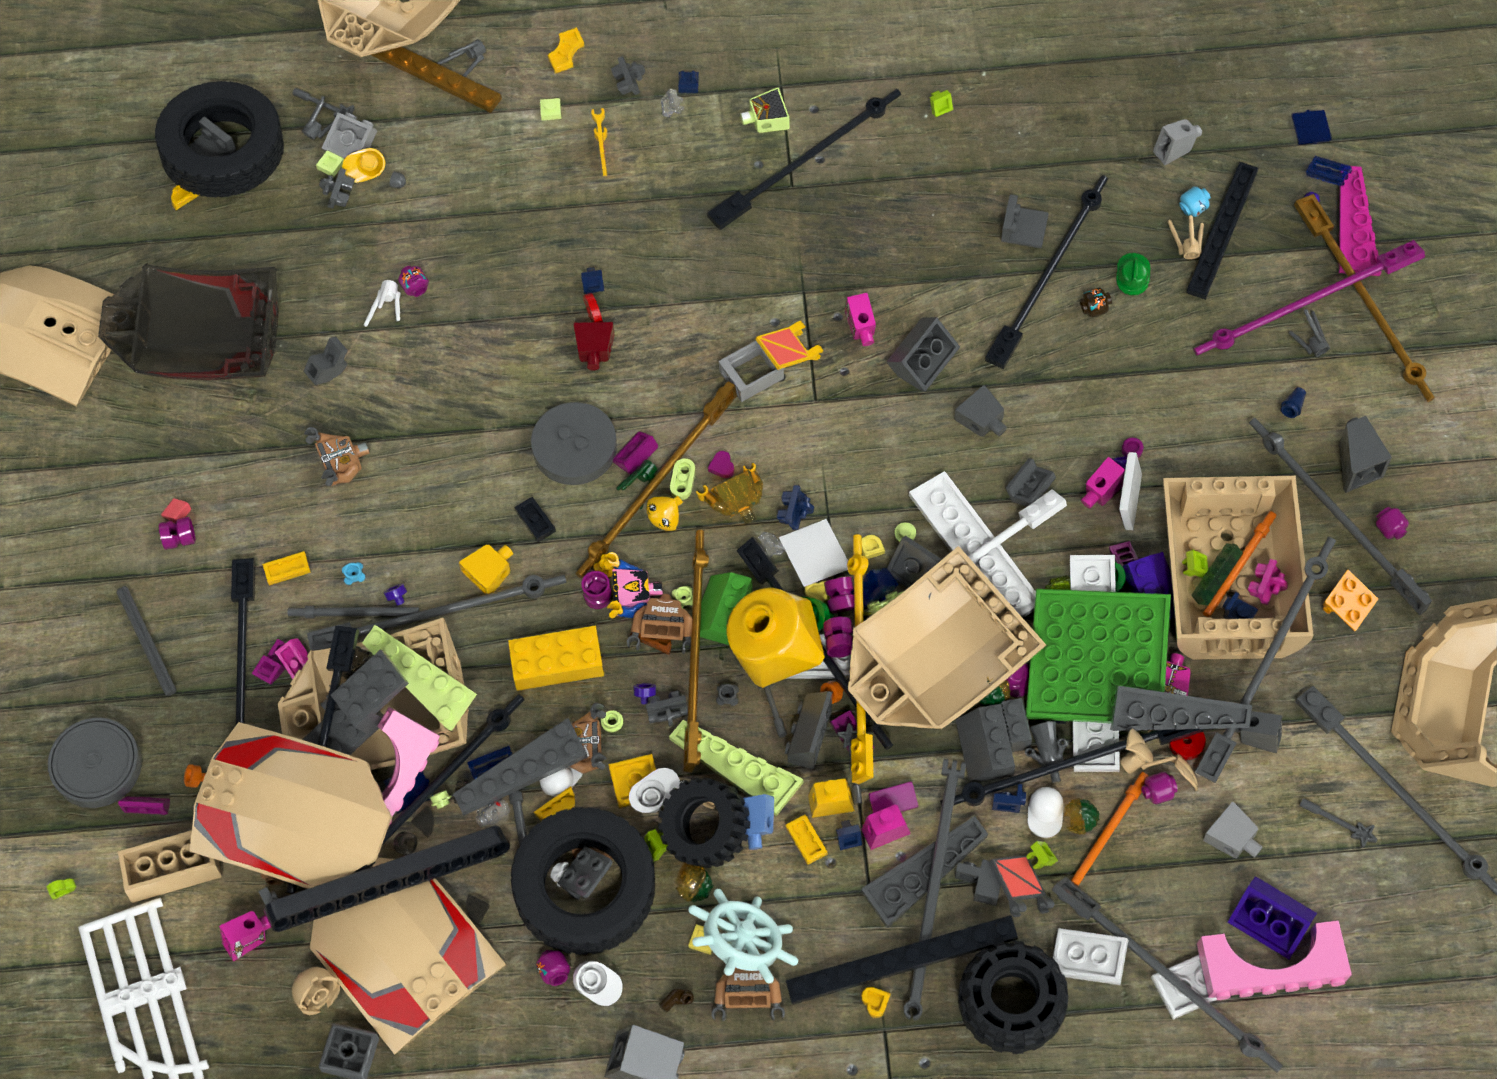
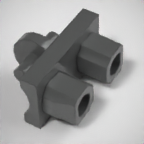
M623 56L617 58L619 64L611 68V71L616 80L625 78L617 83L618 90L622 95L631 91L635 95L639 94L640 90L636 79L637 81L642 80V76L645 74L644 66L633 62L630 66L629 63H626Z
M340 168L336 182L333 181L334 177L328 175L327 179L323 178L320 180L319 186L323 189L322 193L328 195L329 192H332L327 206L333 209L334 205L346 207L350 195L339 190L342 188L351 191L355 181L354 178L345 175L346 169Z
M673 691L668 694L669 699L660 700V697L657 695L649 697L648 704H646L649 723L668 721L669 727L674 726L672 719L688 715L685 695L682 696L680 691Z

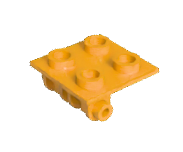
M1346 570L1325 599L1323 610L1328 614L1335 612L1355 632L1378 601V598L1349 570Z

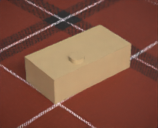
M192 830L118 851L124 890L132 903L221 878L219 860L189 851Z

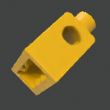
M485 545L458 563L461 572L486 595L494 593L510 574V567L506 560L513 555V552L507 545L501 547L497 552L490 545Z
M846 779L829 780L813 784L808 795L812 818L855 811L851 789Z

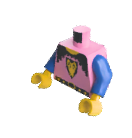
M610 552L605 556V558L611 561H606L604 566L606 568L614 566L615 568L612 569L614 601L607 606L608 609H613L609 613L610 618L620 616L633 619L634 614L641 607L648 604L650 596L663 594L662 582L649 583L648 572L618 559L617 554L614 552Z

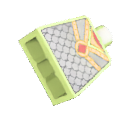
M779 88L751 98L749 100L750 111L740 113L742 124L746 125L754 122L759 133L790 129L789 115Z

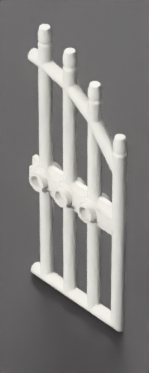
M161 897L78 926L118 1073L125 1071V1063L122 1060L125 1057L141 1067L144 1079H153L152 1071L168 1074L169 1079H179L178 1074L193 1072L194 1079H204L202 1070L209 1069V1064L207 1060L199 1061L180 994V991L187 989L181 967L173 969L156 909L163 906ZM148 912L164 973L151 977L134 918V916ZM123 920L127 924L142 981L128 985L112 927V924ZM100 928L104 930L119 989L109 993L105 992L89 933ZM169 995L172 997L190 1061L187 1064L175 1065L157 1001ZM149 1004L165 1064L148 1059L135 1011L136 1007ZM126 1011L136 1052L118 1041L112 1016Z

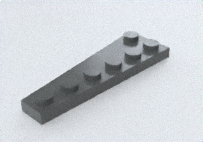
M567 718L453 793L464 816L588 758L587 753L569 718Z

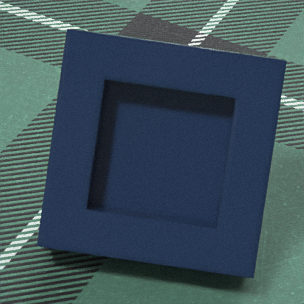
M679 72V93H698L699 72Z
M595 267L586 268L587 272L581 273L584 294L605 291L601 270L595 271Z
M850 820L841 821L842 828L836 830L840 850L861 846L862 838L859 825L851 826Z

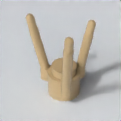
M1190 215V238L1184 240L1182 245L1172 221L1168 220L1170 230L1179 249V255H1183L1185 259L1198 258L1202 254L1201 245L1204 223H1200L1198 240L1196 241L1194 239L1193 216Z

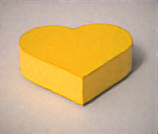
M867 987L863 990L861 999L867 1006V1012L871 1017L879 1018L884 1014L891 993L874 987Z

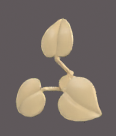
M1131 729L1128 732L1126 750L1131 752L1120 759V763L1127 773L1132 774L1140 767L1145 770L1147 767L1171 761L1175 763L1178 771L1193 785L1195 792L1198 791L1195 772L1182 756L1178 754L1175 757L1171 756L1153 761V755L1145 745L1142 736L1135 729Z

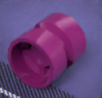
M190 517L177 519L176 523H173L171 520L159 523L160 538L165 550L177 548L179 544L187 546L196 543L194 527Z
M600 571L587 573L581 582L584 601L590 608L602 609L612 599L609 578Z
M841 577L824 582L826 595L830 596L828 600L830 613H840L854 609V594L851 593L854 587L851 577Z
M834 617L825 621L823 628L827 654L835 658L851 655L853 645L852 621L847 617Z

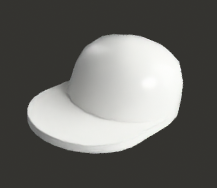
M569 766L539 780L542 790L547 795L556 797L570 786L573 788L583 774Z
M1041 787L1035 790L1029 801L1028 826L1033 834L1041 838L1055 836L1062 827L1063 798L1054 788Z
M585 961L575 969L573 974V984L577 991L598 1005H612L621 996L623 986L620 977L599 962Z

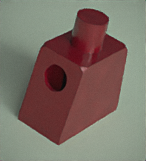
M613 322L574 323L579 360L587 362V369L598 370L600 362H607L610 359L615 336Z

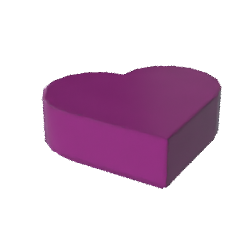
M726 451L717 452L708 467V472L722 478L732 477L734 475V465L731 462L729 453Z

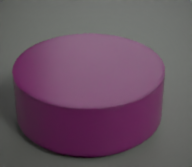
M1131 437L1123 442L1121 451L1124 456H1127L1129 452L1137 453L1139 458L1143 453L1144 445L1138 438Z

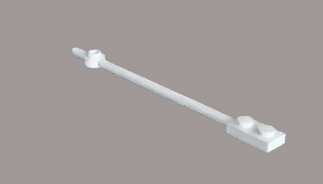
M1050 490L1019 512V521L968 555V557L974 563L1025 526L1029 525L1032 529L1036 528L1066 507V500L1054 490Z

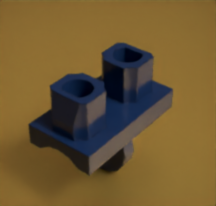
M794 485L792 491H783L782 502L784 505L789 506L788 509L778 510L777 514L779 522L789 524L792 530H798L801 518L805 519L807 514L814 512V506L810 504V498L800 491V485Z

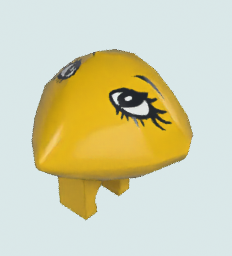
M663 496L648 499L646 511L649 520L654 526L662 530H676L679 522L678 506L683 501L678 496L674 499Z

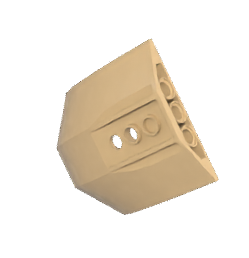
M318 0L327 41L350 53L363 57L416 43L429 35L447 17L460 0H409L404 3L400 0Z
M28 265L1 272L0 374L26 383L77 407L138 309V305L85 281L48 268ZM47 318H54L56 324L53 327H47L44 325V321ZM70 326L75 330L71 334H66L63 332V329Z

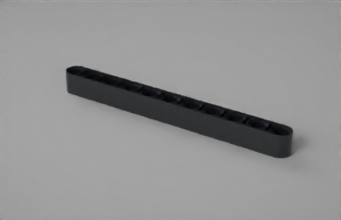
M492 826L274 900L265 906L264 913L273 931H285L502 856L508 852L510 844L499 826Z

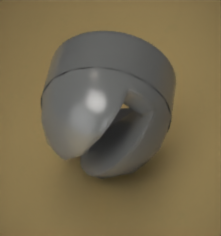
M394 171L391 175L390 187L400 189L406 184V179L403 174Z

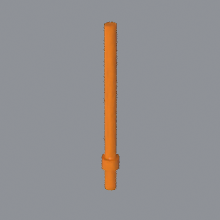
M1269 511L1263 522L1257 525L1254 530L1255 534L1203 611L1204 616L1211 617L1261 539L1267 536L1270 531L1269 527L1277 517L1274 512Z
M1141 772L1135 783L1129 786L1122 803L1071 879L1076 886H1079L1133 801L1137 800L1141 795L1145 778L1149 776L1145 772Z

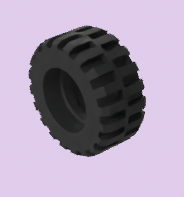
M698 777L691 778L690 782L683 781L680 783L679 789L673 788L669 792L671 797L669 799L665 798L662 803L665 805L664 810L659 812V818H662V823L658 824V829L663 832V835L660 837L662 843L668 845L666 850L671 855H675L677 860L702 868L719 867L724 864V861L730 862L733 860V854L741 852L743 849L741 843L742 841L747 842L749 836L745 833L746 828L750 829V821L746 820V816L750 814L748 808L743 807L745 804L743 797L739 796L738 791L727 784L705 777L703 779ZM712 802L719 812L718 829L709 841L697 844L690 834L689 824L691 816L701 804Z

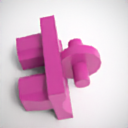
M1270 559L1268 564L1258 563L1255 575L1257 578H1262L1261 583L1252 581L1248 587L1250 595L1260 598L1261 603L1268 605L1272 593L1278 595L1279 591H1285L1288 588V582L1284 580L1285 574L1281 573L1280 569L1276 567L1277 560Z

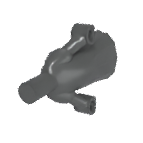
M1051 721L1032 726L1030 730L1040 755L1033 748H1027L1025 755L1038 761L1041 767L1062 761L1063 752L1068 746V741L1064 738L1057 740L1056 723ZM1059 771L1050 774L1052 783L1061 781Z

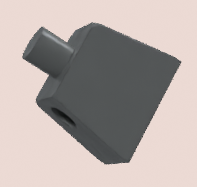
M985 385L955 409V420L981 437L991 430L997 436H1001L1007 429L1001 422L1004 417V408Z
M1252 711L1249 728H1237L1235 732L1241 733V743L1277 754L1282 737V716Z

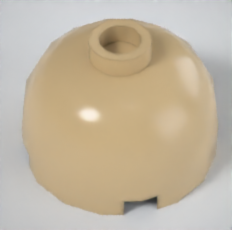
M321 967L306 969L297 976L293 983L292 998L304 1014H318L321 1012L319 1009L327 1003V1007H329L338 997L340 985L337 983L338 979L329 970Z

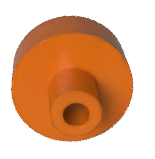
M836 681L826 682L820 688V692H832V704L839 702L843 697L844 690Z
M189 764L184 775L186 787L197 788L200 782H203L206 773H202L199 765Z

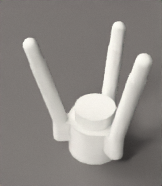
M384 280L382 282L381 289L378 290L377 297L364 323L365 327L368 326L377 306L381 309L384 301L391 302L393 299H395L396 320L400 321L399 299L401 293L397 291L398 285L396 282L391 280Z

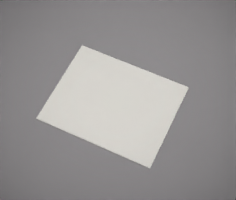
M827 519L779 537L804 587L848 570V559Z

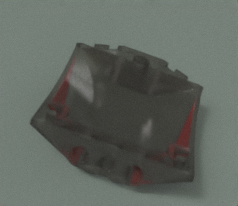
M146 263L140 273L134 278L131 276L119 286L120 290L112 297L108 296L103 300L98 337L135 373L185 380L265 377L272 357L275 354L279 317L275 267L211 271L167 268Z

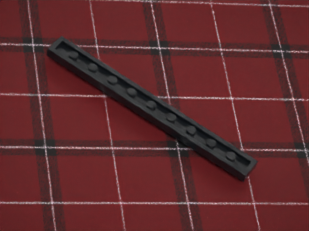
M1009 915L785 981L791 1003L794 1005L987 949L994 943L1002 941L1003 943L1018 940V935L1012 916Z

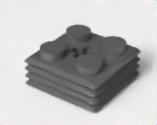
M333 1023L319 1063L320 1070L324 1073L349 1079H367L379 1041L377 1033ZM352 1048L354 1051L353 1055L347 1057L344 1052Z

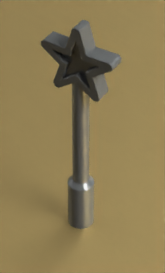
M298 88L293 90L294 96L305 101L309 100L316 104L320 101ZM326 102L323 104V107L335 112L333 114L334 117H336L338 112L341 114L348 112L354 115V105L346 108L343 104H340L339 109Z
M768 685L764 687L774 716L773 722L778 737L782 738L787 735L782 718L779 717Z
M849 723L847 724L846 732H838L837 736L844 739L843 749L849 746L851 764V740L857 737V731H853ZM853 783L851 786L853 804H862L861 786Z
M1303 798L1300 804L1301 807L1314 814H1320L1354 832L1351 838L1360 840L1361 848L1365 847L1367 841L1377 842L1378 839L1372 834L1374 825L1365 828L1358 822L1357 827L1322 810L1317 804Z

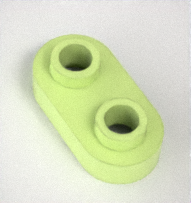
M680 459L674 465L670 484L671 495L674 498L678 496L681 500H685L692 493L696 471L695 464L689 459ZM683 470H687V471H688V473H686V474H683V473H681V472H682ZM679 489L685 490L684 492H678Z

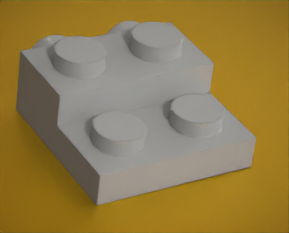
M338 112L322 149L345 159L346 156L353 152L370 148L377 130L373 128L374 124L363 119L360 122L356 120V116L348 112L345 115Z

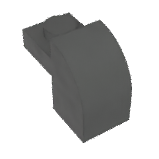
M337 337L329 338L323 353L309 357L304 373L314 385L331 381L346 368L347 363L344 358L348 350Z
M982 859L981 868L976 867V864L971 862L958 863L955 879L977 883L974 901L997 906L1001 884L991 863Z

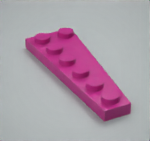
M1341 165L1339 169V248L1355 273H1358L1377 264V256L1379 254L1378 250H1376V239L1368 210L1369 203L1365 193L1366 188L1362 168ZM1339 264V273L1346 274ZM1380 271V272H1377V273H1375V274H1373V275H1371V276H1380V275H1381V271Z

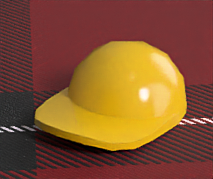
M365 148L346 156L343 160L342 168L346 169L345 175L355 179L354 182H364L376 178L383 172L385 159L377 149Z

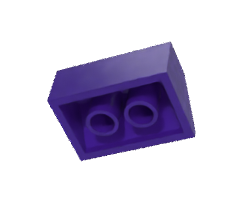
M1156 553L1123 565L1122 567L1125 570L1126 580L1131 593L1171 594L1170 619L1175 618L1171 572L1164 553Z
M1255 876L1228 923L1290 960L1317 913Z

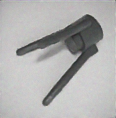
M476 39L472 43L450 52L448 57L438 61L437 64L441 65L466 53L470 59H475L462 75L466 77L484 59L483 54L486 53L485 46L479 39Z
M325 96L321 97L309 121L301 130L312 140H315L316 137L321 139L333 124V122L321 131L322 125L315 120L324 104Z
M1304 309L1306 318L1315 336L1309 339L1310 344L1307 345L1293 331H1289V334L1306 349L1309 355L1312 353L1315 356L1323 355L1330 349L1329 344L1324 337L1315 312L1311 311L1310 315L1308 310Z

